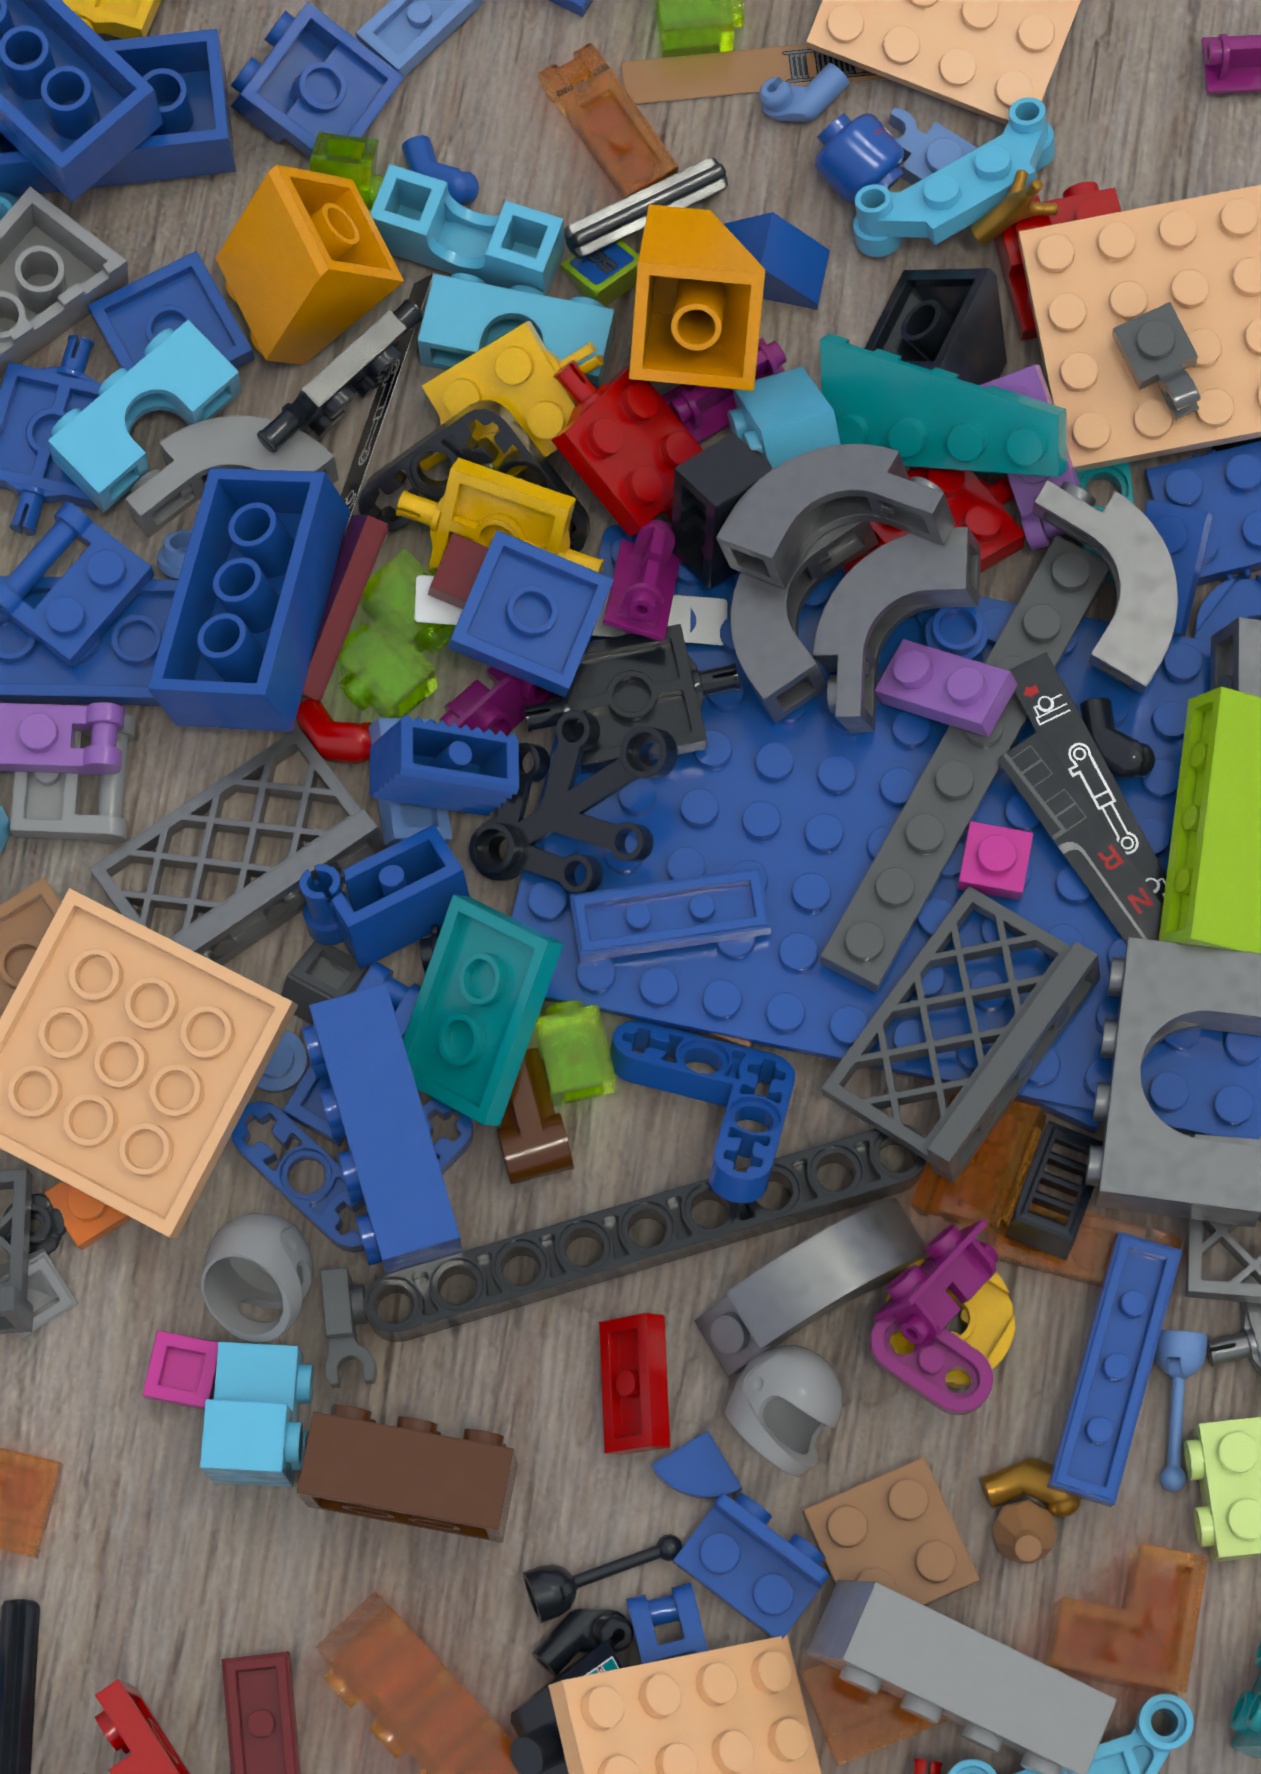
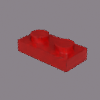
M642 1313L599 1322L604 1454L627 1455L670 1448L664 1315Z

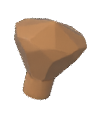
M1029 1499L1005 1505L992 1526L998 1552L1010 1561L1020 1564L1035 1563L1046 1557L1052 1550L1058 1536L1052 1514L1049 1510Z

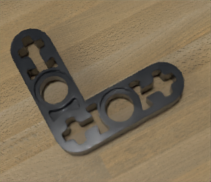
M479 400L467 406L375 472L365 483L358 503L361 515H369L388 523V531L400 529L412 520L397 516L395 509L391 506L384 507L381 510L375 503L380 495L379 488L386 495L392 494L403 486L408 477L412 488L408 490L409 493L419 496V492L424 495L423 498L438 503L445 494L448 479L435 481L423 474L420 468V458L423 454L430 451H438L445 454L452 464L459 457L505 474L513 467L526 466L532 468L537 473L540 479V486L574 498L576 496L509 410L495 401ZM476 419L484 426L491 422L498 426L494 440L504 454L511 445L517 448V450L507 454L498 467L493 466L491 463L495 461L499 452L494 444L486 437L479 441L472 437L476 427ZM576 498L571 522L574 523L570 535V549L580 552L584 548L590 531V518L585 508Z

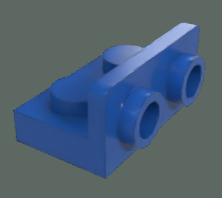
M722 1492L714 1502L713 1508L674 1558L673 1563L770 1638L782 1636L783 1640L830 1576L826 1570L820 1567L826 1557L813 1545L795 1533L786 1541L767 1526L772 1516L750 1497L740 1493L733 1500Z

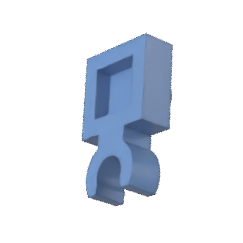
M893 108L890 113L889 125L903 134L900 138L895 139L904 150L903 160L905 163L901 168L904 175L901 178L912 185L977 149V147L936 121L929 131L924 134L917 129L915 119L907 111Z

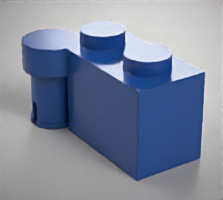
M435 825L344 869L345 883L349 896L342 891L339 872L329 865L318 864L314 866L318 877L315 881H313L312 874L307 869L300 877L299 882L301 892L306 900L303 916L309 935L316 942L323 945H336L344 942L360 969L431 934V926L437 923L439 929H441L453 895L470 897L464 870Z

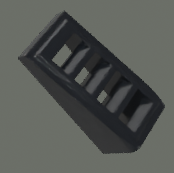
M1048 1121L1004 1237L1067 1261L1095 1186L1085 1185L1086 1164L1051 1150L1054 1143L1089 1156L1090 1145L1102 1147L1103 1141ZM1046 1163L1083 1177L1081 1185L1044 1171ZM1038 1184L1076 1197L1074 1204L1038 1191ZM1031 1203L1067 1216L1066 1224L1029 1210Z

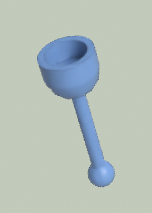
M1161 1330L1155 1352V1360L1159 1368L1172 1378L1167 1467L1160 1474V1483L1169 1492L1180 1491L1186 1484V1474L1180 1468L1185 1379L1197 1373L1203 1366L1207 1354L1208 1334Z

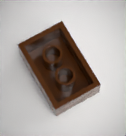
M332 1404L330 1414L313 1411L297 1488L298 1495L308 1507L503 1543L518 1467L514 1448L506 1447V1444L503 1443L504 1436L483 1430L464 1429L463 1439L441 1435V1432L437 1431L438 1424L404 1416L398 1417L396 1427L376 1423V1420L371 1419V1411L348 1405Z

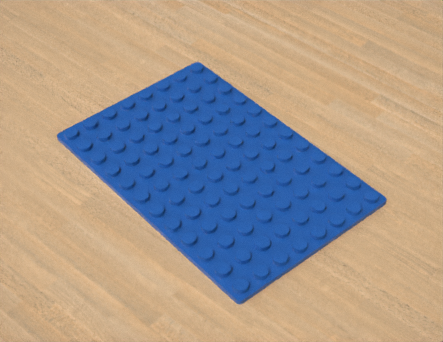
M612 525L605 530L598 559L605 560L601 574L613 578L621 539L635 543L638 533L629 537L620 525ZM680 561L674 595L720 598L727 601V619L720 628V638L723 645L685 643L687 653L697 665L698 671L735 663L740 681V690L703 696L704 702L701 715L707 737V749L679 754L675 767L664 778L658 780L639 778L583 813L617 825L629 822L646 826L653 835L654 845L651 854L641 862L621 861L614 857L611 850L555 832L533 846L565 858L572 854L589 855L596 858L602 866L603 878L600 886L595 891L761 867L771 923V934L580 962L570 895L580 893L569 892L563 888L559 881L526 870L522 872L512 918L564 943L544 999L546 1001L705 1034L711 1033L763 1046L841 1061L965 892V890L957 889L968 829L877 993L820 964V956L949 725L884 705L876 695L875 732L850 733L835 717V713L830 712L827 689L775 723L755 694L736 655L732 640L731 605L736 583L741 572H737L709 589ZM840 569L825 579L812 591L803 605L798 623L799 640L817 663L826 685H828L829 677L837 675V672H828L813 656L814 641L823 610L833 591L846 576L844 569ZM979 596V607L973 608L986 621L988 639L985 649L975 661L985 663L1015 610L1017 603ZM938 608L925 610L909 617L891 633L879 657L877 684L903 639L926 646L924 637L926 623L930 615ZM692 609L690 611V633L696 625V615ZM1085 617L1056 670L1080 715V704L1083 701L1092 698H1108L1112 702L1115 729L1152 748L1155 755V764L1147 776L1124 779L1114 774L1112 775L1167 876L1188 699L1210 691V660L1204 661L1201 652L1210 657L1211 642L1173 634L1168 650L1156 674L1143 695L1088 663L1092 651L1110 622ZM591 635L589 642L612 637ZM1030 719L1025 724L1013 748L1036 733ZM556 734L550 755V769L558 744ZM659 759L650 760V762L656 765ZM580 764L574 787L598 771L583 774ZM1001 768L972 822L1032 832L1033 838L1021 901L984 895L1072 947L1076 941L1097 953L1100 970L1099 982L1016 1098L1093 1113L1097 1082L1110 1083L1112 1059L1100 1058L1105 1019L1117 1020L1120 998L1107 995L1112 957L1124 958L1127 943L1004 769ZM550 769L548 774L545 776L538 809H540ZM633 831L625 839V847L628 853H632L637 846V836ZM580 863L575 870V880L579 885L584 882L587 873L583 863ZM975 910L972 911L958 930L962 948L1000 940L997 924ZM1005 929L1007 939L1019 937ZM953 939L944 951L955 949ZM1037 947L1010 952L1016 980L1044 975L1055 959ZM1003 954L965 961L970 990L1008 982ZM958 963L931 968L922 980L925 998L963 991ZM916 989L907 1002L918 1000ZM1031 992L1019 994L1021 1005ZM1012 996L973 1003L979 1031L1005 1027L1015 1015ZM966 1005L928 1012L933 1041L972 1033ZM921 1014L893 1019L885 1030L888 1049L926 1042ZM1191 1029L1165 1038L1148 1053L1141 1065V1084L1150 1107L1165 1124L1178 1132L1193 1135L1260 1138L1261 1036L1208 1029ZM879 1040L869 1053L881 1051ZM994 1043L982 1045L984 1057ZM975 1047L936 1054L942 1083L969 1078L978 1066ZM929 1056L891 1063L892 1072L934 1081ZM878 1065L869 1068L884 1070V1065Z

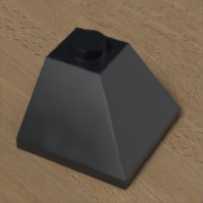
M990 268L903 270L864 349L870 351L881 349L902 356L901 361L929 370L937 367L959 374L958 379L976 385L1000 378L1007 363L997 275Z

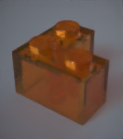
M1144 1543L1139 1544L1131 1550L1121 1609L1062 1597L1054 1603L1044 1664L1068 1676L1155 1694H1172L1177 1697L1187 1693L1208 1557Z

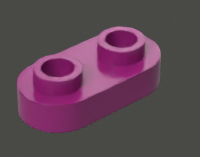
M894 1313L875 1322L869 1339L870 1352L875 1363L890 1376L939 1410L951 1415L969 1414L980 1408L986 1401L993 1386L992 1368L985 1356L946 1328H943L933 1341H923L921 1344H915L913 1352L907 1355H900L891 1348L890 1338L897 1333H902V1321ZM951 1371L963 1372L969 1379V1389L964 1393L952 1392L946 1385V1375Z

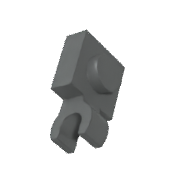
M1171 302L1113 328L1112 337L1139 390L1157 382L1175 420L1199 410L1197 401L1201 400V396L1192 378L1184 370L1197 363L1198 355Z
M347 1267L321 1270L325 1330L329 1349L325 1364L326 1378L332 1388H340V1367L348 1360H357L363 1365V1376L366 1385L374 1384L377 1377L376 1363L371 1353L357 1343L356 1325L367 1324L368 1322L364 1312V1284L353 1285L352 1277Z

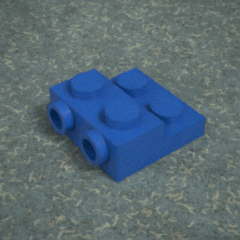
M307 2L296 17H293L285 10L264 39L273 46L272 50L262 63L251 57L230 85L240 94L230 107L278 144L285 138L333 175L341 167L404 79V76L310 2Z

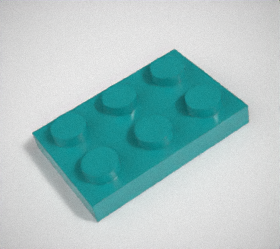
M452 896L403 1038L415 1084L419 1091L483 1125L500 1126L564 943L469 896Z

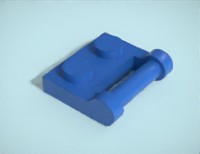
M66 501L54 514L57 522L4 582L0 581V612L74 668L152 579L154 572L152 566L95 524L80 508ZM75 539H78L88 548L33 609L22 599Z

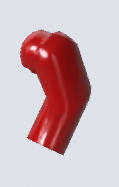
M306 699L299 704L296 721L323 759L326 761L356 764L370 759L372 740L369 735L368 726L372 724L371 722L361 724L334 722L320 699L319 701Z

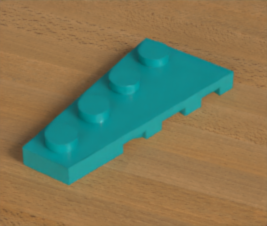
M831 333L820 339L822 394L834 410L841 445L869 444L897 450L901 455L904 466L1060 477L1067 471V412L1065 408L993 385L985 388L958 379L959 374L937 367L929 370L901 361L902 356L881 349L870 351L849 344L850 339Z

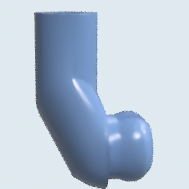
M828 63L807 86L790 85L788 82L782 81L780 77L768 79L761 86L759 97L762 102L763 111L774 120L810 122L817 119L848 87L850 82L838 67Z

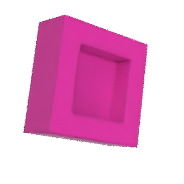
M970 821L957 889L966 890L970 886L982 894L1021 901L1033 833Z
M157 1330L142 1396L149 1400L205 1410L206 1399H213L215 1390L218 1342Z

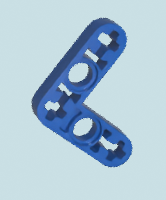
M635 1020L619 1025L613 1032L608 1056V1065L611 1071L620 1079L630 1083L725 1106L726 1111L710 1167L709 1184L713 1191L721 1198L731 1202L748 1203L761 1198L768 1187L793 1091L795 1070L792 1065L783 1057L770 1052L650 1022ZM666 1057L672 1058L673 1063L666 1061ZM690 1062L706 1063L715 1068L716 1072L711 1074L698 1073L688 1068L686 1064ZM758 1082L770 1084L767 1098L755 1095ZM742 1120L756 1121L767 1127L768 1131L762 1133L749 1132L742 1129L737 1122ZM738 1155L750 1158L746 1173L734 1170Z
M432 1099L422 1106L431 1137L434 1131L430 1120L437 1115L440 1119L447 1120L452 1115H455L459 1118L455 1124L459 1137L453 1142L446 1137H442L434 1144L443 1175L471 1145L474 1128L470 1117L436 1099ZM262 1101L247 1104L231 1134L233 1143L241 1156L333 1245L346 1252L357 1253L365 1251L361 1235L358 1232L351 1230L345 1235L338 1232L343 1226L339 1216L340 1211L347 1207L355 1213L365 1205L364 1199L351 1203L341 1166L277 1106ZM271 1119L276 1123L271 1130L276 1140L286 1150H288L294 1139L301 1144L283 1156L275 1171L271 1170L267 1165L274 1163L278 1159L276 1154L265 1143L259 1141L252 1147L247 1145L251 1139L247 1126L253 1120L262 1125L268 1123ZM304 1160L318 1162L324 1167L326 1172L325 1182L321 1188L310 1194L298 1193L289 1184L290 1171L294 1165Z

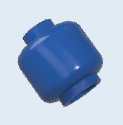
M843 113L817 136L824 146L816 155L815 167L846 203H855L857 192L865 186L878 184L889 189L904 175V172L899 168L904 158L903 148L873 114H862L851 121Z

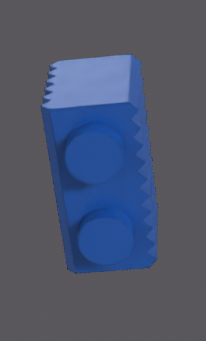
M406 714L370 746V795L372 798L489 816L490 812H495L496 807L500 808L501 803H506L507 799H511L513 794L517 795L519 789V742L513 732L506 737L501 730L496 735L490 728L483 733L478 726L471 731L467 725L460 729L455 722L448 727L443 720L437 725L431 718L424 723L419 716L412 721Z

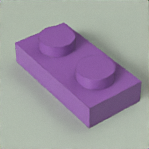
M903 639L874 692L884 705L989 737L1018 684L1012 673L1008 670Z

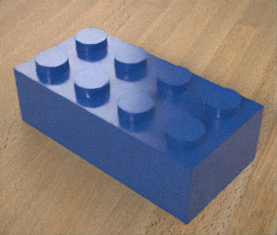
M0 0V133L71 202H74L163 124L155 89L62 0Z
M209 29L105 41L155 89L163 124L90 188L236 172L226 69L218 30ZM0 133V192H6L15 197L22 196L29 187H32L39 194L61 192Z
M209 469L148 685L149 692L175 725L282 732L293 731L308 674V667L350 514L349 508L326 472Z
M384 983L309 1005L314 1024L302 1027L301 1029L315 1078L328 1075L331 1083L330 1088L319 1090L332 1138L337 1140L346 1137L350 1149L337 1155L351 1203L364 1199L368 1214L356 1217L369 1266L382 1262L386 1275L462 1252L460 1234L387 984Z

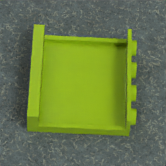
M1221 686L1188 699L1159 941L1261 954V697Z

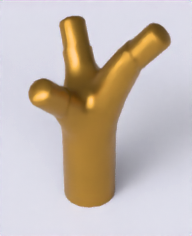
M1017 170L1013 184L1005 198L971 225V231L975 238L981 244L986 245L1009 226L1022 219L1037 215H1057L1058 205L1056 203L1032 202L1043 188L1041 180L1034 179L1025 187L1028 173L1025 170Z

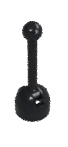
M666 1534L657 1541L656 1546L576 1575H572L562 1566L551 1564L541 1565L523 1572V1579L538 1621L543 1623L560 1617L567 1612L575 1601L578 1588L659 1558L665 1561H673L683 1547L677 1536Z

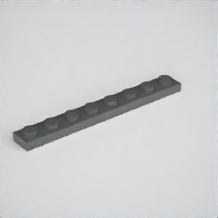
M1055 536L984 664L1010 670L1047 652L1056 669L1110 573L1102 558ZM1015 691L989 737L949 725L820 956V964L877 993L966 833L970 821L973 820L1002 767L998 762L999 758L1013 748L1029 719Z

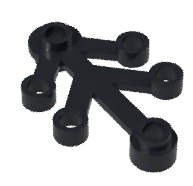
M573 710L564 713L557 722L556 736L558 744L551 769L550 756L545 748L536 744L519 743V789L517 795L513 794L512 798L507 799L506 803H501L497 817L484 822L476 829L470 840L469 853L471 860L485 877L491 880L508 881L516 878L526 870L559 881L563 888L569 892L587 893L595 891L600 886L603 878L602 866L596 858L581 854H572L565 858L533 846L553 832L611 850L614 857L621 861L641 862L651 854L654 840L651 831L646 826L629 822L617 825L583 813L639 778L658 780L667 776L675 767L678 759L676 741L670 733L663 729L649 726L636 727L624 737L621 743L619 759L574 787L583 751L591 749L598 742L600 725L592 714ZM581 720L584 725V733L582 738L576 742L572 735V729L574 724ZM658 743L660 745V757L657 764L653 765L649 759V752L651 747ZM528 752H531L534 758V765L532 770L526 773L523 769V759ZM550 769L540 809L524 818L532 782L541 781ZM633 831L637 836V846L632 853H628L625 847V839ZM507 839L508 853L503 860L499 854V847L501 842ZM580 863H583L587 873L584 882L579 885L575 880V870Z

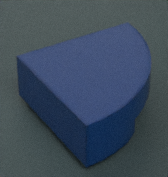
M708 1431L651 1464L652 1470L664 1484L691 1497L717 1499L722 1492L727 1496H731L742 1490V1486Z

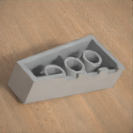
M32 187L27 189L0 220V377L5 374L9 362L20 364L90 314L88 304L129 284L127 260Z
M838 1580L806 1652L807 1656L840 1670L839 1678L855 1687L875 1695L881 1689L901 1698L900 1708L935 1724H938L940 1717H943L962 1726L963 1729L960 1736L971 1743L998 1753L1001 1745H1004L1023 1754L1020 1765L1036 1774H1062V1772L1068 1774H1087L1117 1702V1699L877 1582Z

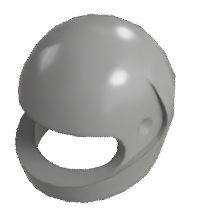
M253 1212L227 1222L211 1241L204 1261L201 1276V1292L209 1311L221 1326L245 1341L255 1343L270 1342L280 1337L295 1324L302 1307V1299L310 1289L314 1273V1263L310 1248L298 1227L281 1216ZM241 1302L251 1303L267 1309H283V1313L274 1321L256 1322L243 1316L239 1310V1305Z
M780 1345L768 1349L749 1360L737 1379L726 1407L725 1415L737 1432L762 1456L786 1473L795 1477H802L818 1462L815 1442L820 1431L826 1426L836 1428L840 1420L842 1388L837 1373L821 1355L798 1345Z

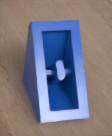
M774 212L724 224L765 268L763 299L818 309L830 253L828 248Z

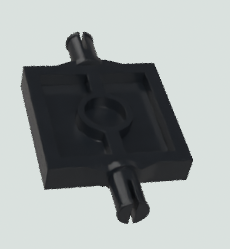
M405 299L394 312L390 310L386 312L307 383L292 404H285L282 407V412L263 430L257 433L261 444L271 453H276L299 430L308 435L314 431L319 438L331 430L346 414L344 408L357 394L364 399L389 375L387 369L401 355L395 348L399 344L400 338L423 319V314L417 305Z
M681 624L667 626L664 642L635 634L588 642L566 697L560 696V699L523 705L528 732L556 726L560 717L568 711L586 712L596 717L600 725V737L595 746L583 751L580 764L582 773L585 774L600 771L619 759L621 743L629 731L639 726L660 728L670 733L676 741L678 755L707 749V737L701 715L704 702L703 696L740 690V681L735 663L698 671L697 665L687 653ZM578 720L572 729V735L576 742L582 738L584 733V725L581 720ZM658 743L654 744L650 749V760L659 759L660 745Z

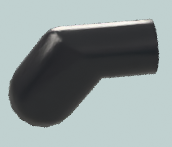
M1092 698L1080 704L1081 717L1111 773L1124 779L1147 776L1155 764L1154 752L1149 745L1139 743L1138 740L1115 729L1111 700L1108 698Z
M578 1608L566 1615L536 1647L532 1655L546 1671L556 1676L578 1652L589 1653L606 1641L609 1642L614 1653L624 1651L632 1642L634 1635L633 1627L629 1620L619 1611Z

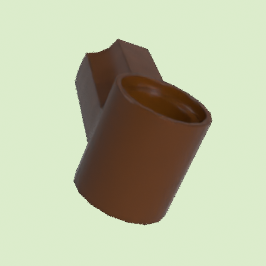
M538 1048L526 1050L500 1124L501 1128L497 1129L511 1185L574 1169L560 1113L555 1114L545 1067Z

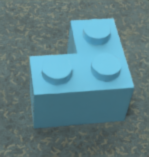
M803 366L755 380L754 391L733 389L736 409L728 411L731 432L751 450L761 452L769 461L772 469L803 453L819 448L841 445L834 410Z
M218 1342L214 1400L206 1399L200 1460V1468L214 1483L294 1487L295 1470L301 1471L309 1435L308 1431H303V1423L299 1422L300 1404H311L314 1384V1366L312 1364H303L304 1355L298 1346Z

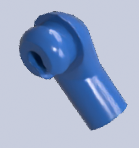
M415 136L407 139L402 144V151L408 170L447 182L449 194L460 205H469L474 202L479 193V183L476 176L471 172L461 171L459 168L438 163L428 136Z

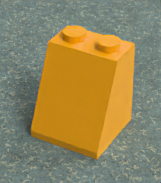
M278 164L268 171L215 258L226 279V290L233 301L239 305L251 330V341L266 361L298 365L306 364L405 282L353 179Z
M651 204L648 206L637 265L629 379L754 391L765 268L711 210Z

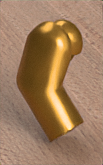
M1026 1458L979 1478L982 1491L991 1508L1027 1494L1045 1502V1507L1052 1516L1060 1518L1072 1515L1081 1504L1079 1497L1047 1488L1053 1464L1038 1458Z

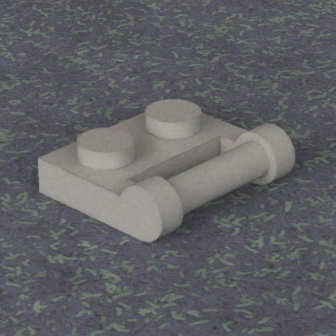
M125 714L124 728L121 731H117L116 748L122 751L121 770L116 774H100L97 815L79 814L82 774L15 772L10 832L13 837L91 840L102 844L125 843L127 840L128 821L122 818L127 748L128 741H132L135 738L136 719ZM76 731L75 748H84L85 737H91L92 732Z

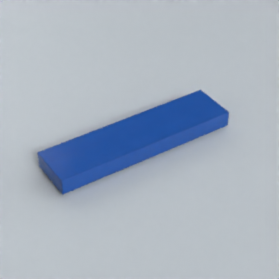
M1121 1231L1115 1235L1047 1488L1108 1507L1115 1505L1183 1250Z

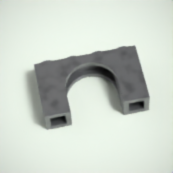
M1129 937L1124 958L1112 957L1107 995L1120 997L1117 1020L1105 1019L1100 1052V1058L1112 1059L1110 1083L1097 1082L1093 1121L1105 1122L1102 1147L1090 1145L1085 1185L1098 1186L1097 1207L1255 1227L1261 1214V1146L1195 1138L1184 1135L1169 1127L1154 1113L1146 1100L1141 1084V1065L1148 1053L1159 1042L1181 1031L1208 1029L1261 1036V954Z

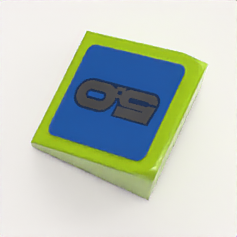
M619 241L583 259H577L575 255H572L560 264V268L584 297L597 300L604 306H607L636 285L639 254L624 242Z

